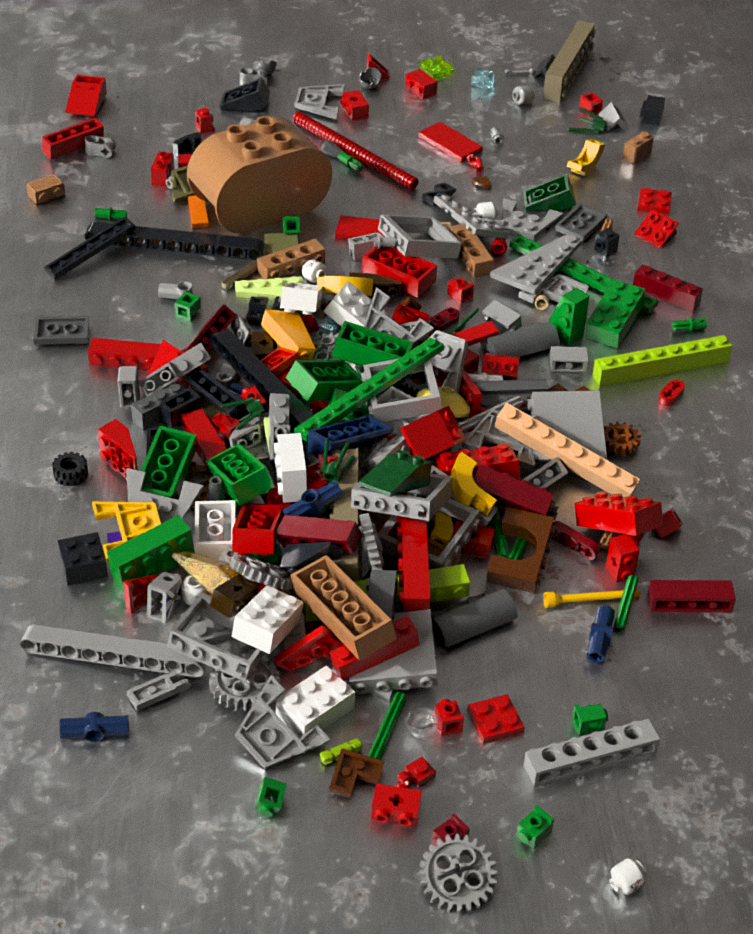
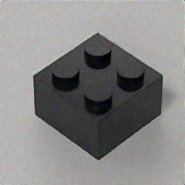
M98 532L58 540L59 554L67 586L108 577L107 562Z

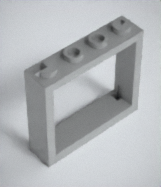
M381 214L378 230L385 237H395V247L404 256L458 259L462 243L434 217ZM407 233L428 234L435 241L413 240Z
M398 359L363 365L364 373H361L362 382H365ZM431 360L409 373L424 372L430 395L377 404L375 396L367 402L369 415H373L374 418L382 422L431 414L442 409Z
M431 474L429 486L409 491L411 493L429 495L427 498L401 494L389 497L359 486L358 482L352 488L351 508L430 521L452 496L453 477ZM427 511L426 516L421 515V512Z
M410 492L407 496L427 498L429 495ZM450 498L439 509L440 512L464 521V523L439 557L428 553L429 569L451 566L452 560L460 555L463 545L468 544L473 531L478 530V525L481 522L479 520V510ZM392 515L377 535L380 537L384 553L401 558V555L397 554V545L401 541L394 538L397 535V526L400 527V523H396V515Z
M202 592L171 629L166 647L246 682L266 652L256 649L247 661L185 634L199 616L233 629L236 615L229 619L210 607L212 596Z

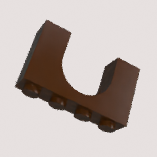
M507 507L502 522L501 534L527 540L536 551L530 557L522 560L492 555L487 571V582L535 593L536 586L541 585L543 576L540 574L541 569L545 570L547 558H545V554H549L552 542L549 541L550 537L554 538L556 526L553 525L554 517Z

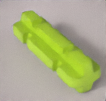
M359 738L350 740L349 744L345 742L331 748V751L325 750L320 753V759L324 765L330 764L334 759L335 761L338 760L341 748L357 753L363 749L362 742Z

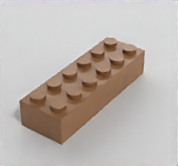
M327 555L290 575L296 594L359 661L397 639L392 620Z

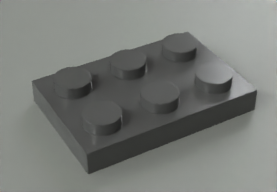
M579 203L556 224L555 230L564 235H573L582 239L583 242L604 223L608 214Z
M89 316L36 317L34 345L88 343Z

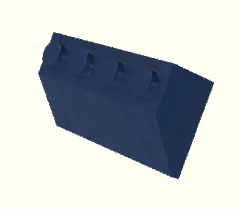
M371 415L312 429L308 433L307 452L318 459L319 454L324 456L326 438H329L328 456L335 455V450H342L347 442L349 443L348 449L370 447L375 442L381 441L390 435L394 428Z

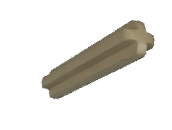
M252 261L221 282L222 288L228 290L235 285V281H241L257 271V261Z

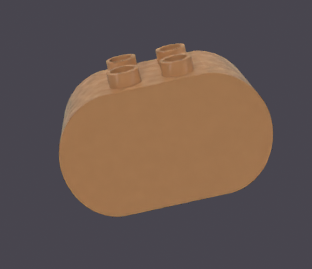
M261 116L254 123L230 125L226 131L215 133L206 138L195 149L190 158L187 168V180L190 189L199 199L211 202L214 205L216 216L221 225L232 233L240 234L281 222L282 218L286 217V215L301 216L314 210L328 193L332 181V166L328 157L293 122L282 117Z

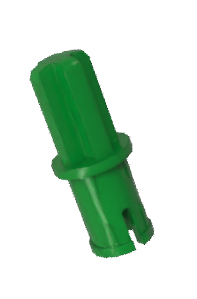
M345 152L339 153L338 160L345 163L348 168H353L357 172H361L364 169L363 164L357 161L354 156H350Z
M111 207L109 209L95 208L94 210L95 218L109 219V221L112 219L120 220L124 216H128L126 210H114Z
M687 318V320L672 322V329L674 331L688 330L690 332L694 329L707 328L706 318Z

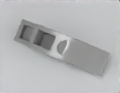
M201 342L138 381V384L145 395L149 396L211 359Z
M270 393L268 416L270 461H275L274 443H278L277 435L290 434L289 394Z
M269 411L254 418L240 429H235L229 438L231 447L241 444L248 450L261 443L262 437L266 436L263 420L264 417L269 416Z

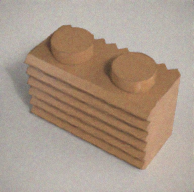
M643 131L631 138V140L624 143L622 158L635 163L652 152L654 136Z
M55 174L33 180L32 182L30 181V183L27 182L26 184L28 197L36 205L65 195L64 183Z

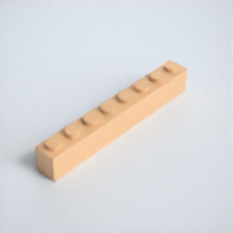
M507 402L496 418L495 427L551 460L558 457L566 469L611 495L622 494V497L632 496L638 486L639 478Z

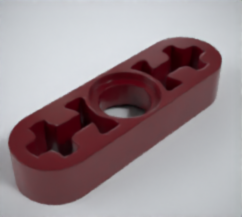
M561 521L553 523L556 526L554 538L551 537L553 540L588 560H594L600 554V546L592 539Z

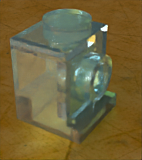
M478 68L472 74L471 87L474 88L476 86L485 90L493 87L495 83L494 72Z
M328 315L322 323H319L320 336L328 330L332 331L334 336L340 332L341 326Z

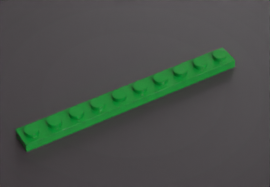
M519 234L510 241L509 247L526 255L543 245ZM570 258L557 270L604 293L613 281L612 278ZM645 294V304L641 311L649 314L658 306V300Z
M433 338L427 339L294 428V432L301 433L302 439L308 442L309 430L337 423L442 352L444 344Z

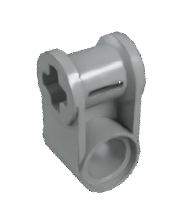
M241 68L239 84L244 85L262 77L267 84V72L264 69Z
M89 135L85 138L86 154L90 156L109 158L112 155V151L116 148V142L111 138Z
M226 363L222 365L220 371L216 374V380L228 390L230 385L233 383L238 384L242 378L230 364Z

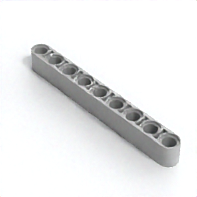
M30 625L20 641L21 649L31 654L168 674L175 671L178 675L201 677L207 666L167 648L166 643L40 625Z

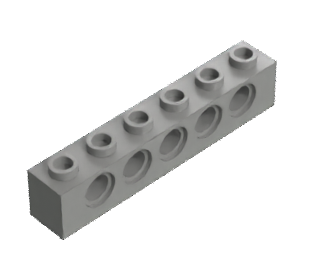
M649 719L636 720L630 724L614 726L608 730L595 731L582 737H574L570 740L559 743L555 742L545 747L533 748L525 752L524 767L533 785L538 786L657 753L660 738Z

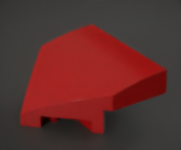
M322 454L318 455L319 461L306 466L308 490H317L328 482L320 471L323 465ZM333 455L331 458L328 457L327 464L331 461L337 462L339 457L337 455Z

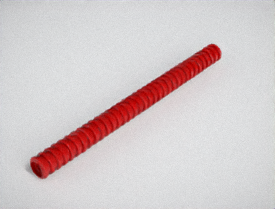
M301 111L294 114L293 123L324 141L331 140L348 155L354 156L360 162L411 191L415 190L418 186L419 180L413 175Z

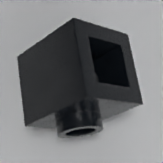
M609 228L597 233L594 250L604 257L612 255L618 250L620 235Z

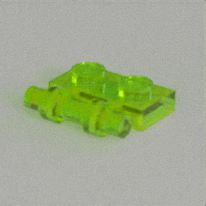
M438 55L434 57L435 61L430 58L418 62V67L434 79L445 77L447 72H454L452 65L448 62L446 63L445 59Z

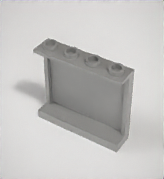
M599 390L532 392L531 399H528V410H531V417L607 460ZM533 450L536 468H539L541 463L551 461L548 457Z
M430 609L395 613L394 621L406 615L409 616L418 631L420 645L350 677V687L355 691V694H365L375 689L379 692H386L390 688H393V690H408L410 688H429L438 685Z

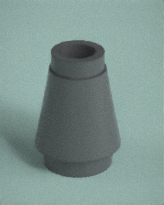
M325 140L321 146V151L325 155L338 158L339 153L344 152L331 140Z
M214 476L210 478L207 500L224 501L226 493L220 477Z

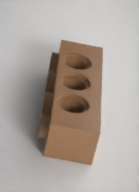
M465 225L450 226V233L462 243L459 256L461 261L465 263L467 270L471 272L473 277L490 274L493 271L494 260L477 235L472 234V230L466 229Z
M312 239L257 258V272L264 279L282 278L302 271L304 264L309 260L314 259L325 263V248L316 239Z

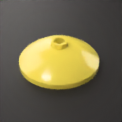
M438 387L442 408L449 406L456 418H463L469 415L470 407L461 395L456 393L451 387ZM429 389L420 390L416 397L430 395Z

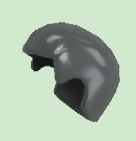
M264 60L261 62L255 61L253 66L254 69H264L268 76L275 72L277 62L270 60V62L265 64Z
M367 67L364 72L361 71L358 81L362 87L368 90L375 89L380 84L382 74L376 68Z

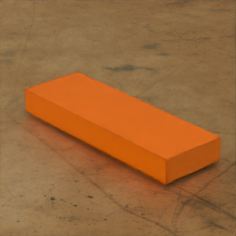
M188 196L192 229L208 228L209 223L205 200H201L197 196Z

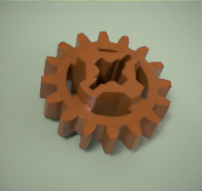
M616 421L614 425L610 422L609 426H604L606 448L608 447V452L615 451L616 455L618 452H621L622 455H625V452L632 454V450L637 451L638 447H640L641 433H638L637 428L632 429V424L628 426L626 422L620 424Z

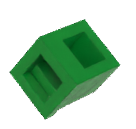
M286 215V217L282 218L283 233H300V216Z
M185 292L175 302V316L191 321L192 316L201 308V297Z
M579 704L574 705L572 720L579 736L591 734L595 731H604L605 724L608 721V713L601 704L587 705L585 707H580Z
M264 777L258 788L259 791L254 809L259 810V814L265 817L277 815L282 806L287 783Z
M535 805L533 811L518 823L516 835L523 843L530 845L534 849L552 833L554 818L538 805Z

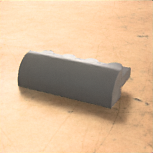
M551 322L535 323L531 327H520L516 331H505L501 335L487 338L488 340L480 342L481 347L489 351V353L517 357L550 349L551 346H560L557 330Z
M546 379L473 381L482 393L481 408L491 409L516 396H520L523 400V405L517 409L524 413L531 412V410H528V399H531L532 392H548L549 389Z
M488 589L482 594L468 597L465 601L451 604L445 609L431 613L432 630L435 632L436 640L446 648L518 618L515 604L505 589L500 591Z

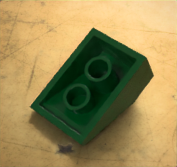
M567 173L523 190L526 210L550 209L562 211L576 205L574 188Z
M397 450L396 453L387 455L359 481V486L389 497L429 486L432 462L424 460L422 456L410 455L408 451Z

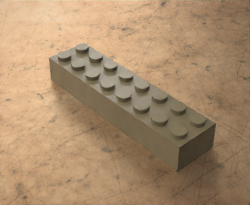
M578 20L546 72L544 100L560 103L562 98H565L566 91H569L574 78L578 76L579 70L581 71L582 65L585 64L586 58L589 57L590 51L594 48V42H592L596 34L594 23Z
M355 448L347 449L341 462L342 469L350 457L355 456V459L342 475L341 480L337 481L344 495L330 502L331 512H333V514H330V519L351 520L360 527L362 525L359 515H362V510L351 508L352 488L363 478L359 449ZM335 450V455L339 457L342 450ZM360 539L354 554H343L333 560L352 581L362 580V539Z

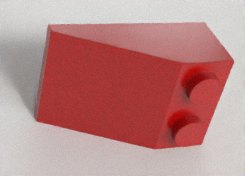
M449 406L400 428L413 456H422L424 460L466 440Z

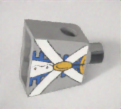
M162 572L148 585L147 617L164 623L168 621L182 599L181 583L184 578L180 574L173 575Z

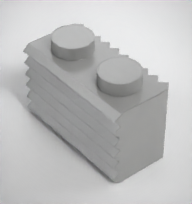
M551 346L549 357L551 372L586 373L588 365L587 347Z
M136 366L119 367L117 382L120 408L131 409V404L140 400L138 369Z

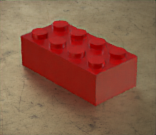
M374 247L362 257V273L386 276L401 281V291L416 298L430 288L437 279L436 264L420 257L404 256L396 247H380V249Z
M498 444L494 447L482 446L474 450L462 449L459 452H442L440 455H434L435 467L450 476L455 461L462 451L477 462L472 473L473 478L479 465H488L497 472L508 473L513 478L520 480L519 460L510 444Z
M597 492L593 497H583L582 501L574 503L576 525L580 527L637 536L663 526L661 502L653 501L652 498L637 499V496L622 497V494L609 495L607 492Z
M243 504L232 529V552L239 555L256 553L260 556H269L274 554L278 543L275 532L283 519V505Z

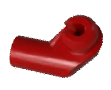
M473 154L468 155V163L476 167L478 173H482L484 171L482 159L475 157Z

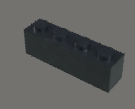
M199 366L185 378L192 390L223 415L226 414L228 417L239 420L249 413L245 404L221 408L222 404L241 401V399Z

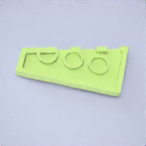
M294 276L289 278L235 281L236 297L251 298L252 296H263L269 298V300H275L277 296L281 298L284 285L289 282L303 283L302 277Z

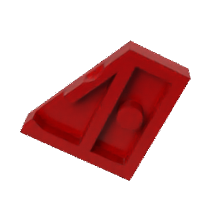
M158 574L125 580L123 582L127 611L132 614L147 604L148 585L159 576Z

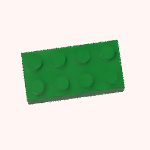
M613 279L586 323L585 338L618 349L645 304L646 289Z
M344 321L336 338L332 357L363 366L399 359L412 350L414 342Z
M296 360L286 376L291 386L300 392L304 400L309 402L329 401L335 388L350 392L363 383L362 377L346 361Z
M159 425L141 468L142 472H146L142 492L173 499L178 498L197 450L196 434Z
M237 444L205 461L212 477L218 476L221 478L225 492L239 505L247 504L253 498L264 495L274 488L266 466L241 444Z
M177 515L107 551L112 579L124 593L123 582L125 580L156 574L160 575L162 572L170 571L194 558L195 551L191 529Z

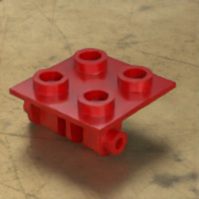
M651 210L634 235L662 247L669 236L676 235L677 230L675 228L679 222Z

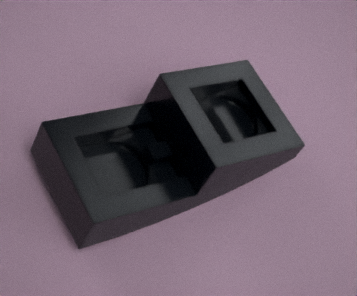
M192 133L174 141V156L178 158V154H184L187 151L193 153L202 143L201 133Z
M445 182L434 186L433 191L423 193L422 200L432 206L437 205L433 202L435 196H442V194L452 196L456 192V188Z
M251 297L249 310L246 315L248 323L261 324L265 309L268 307L269 298Z

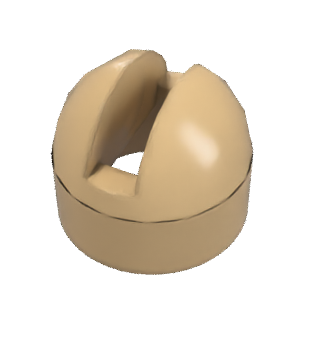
M540 295L536 298L535 306L539 310H545L549 305V299L545 295Z

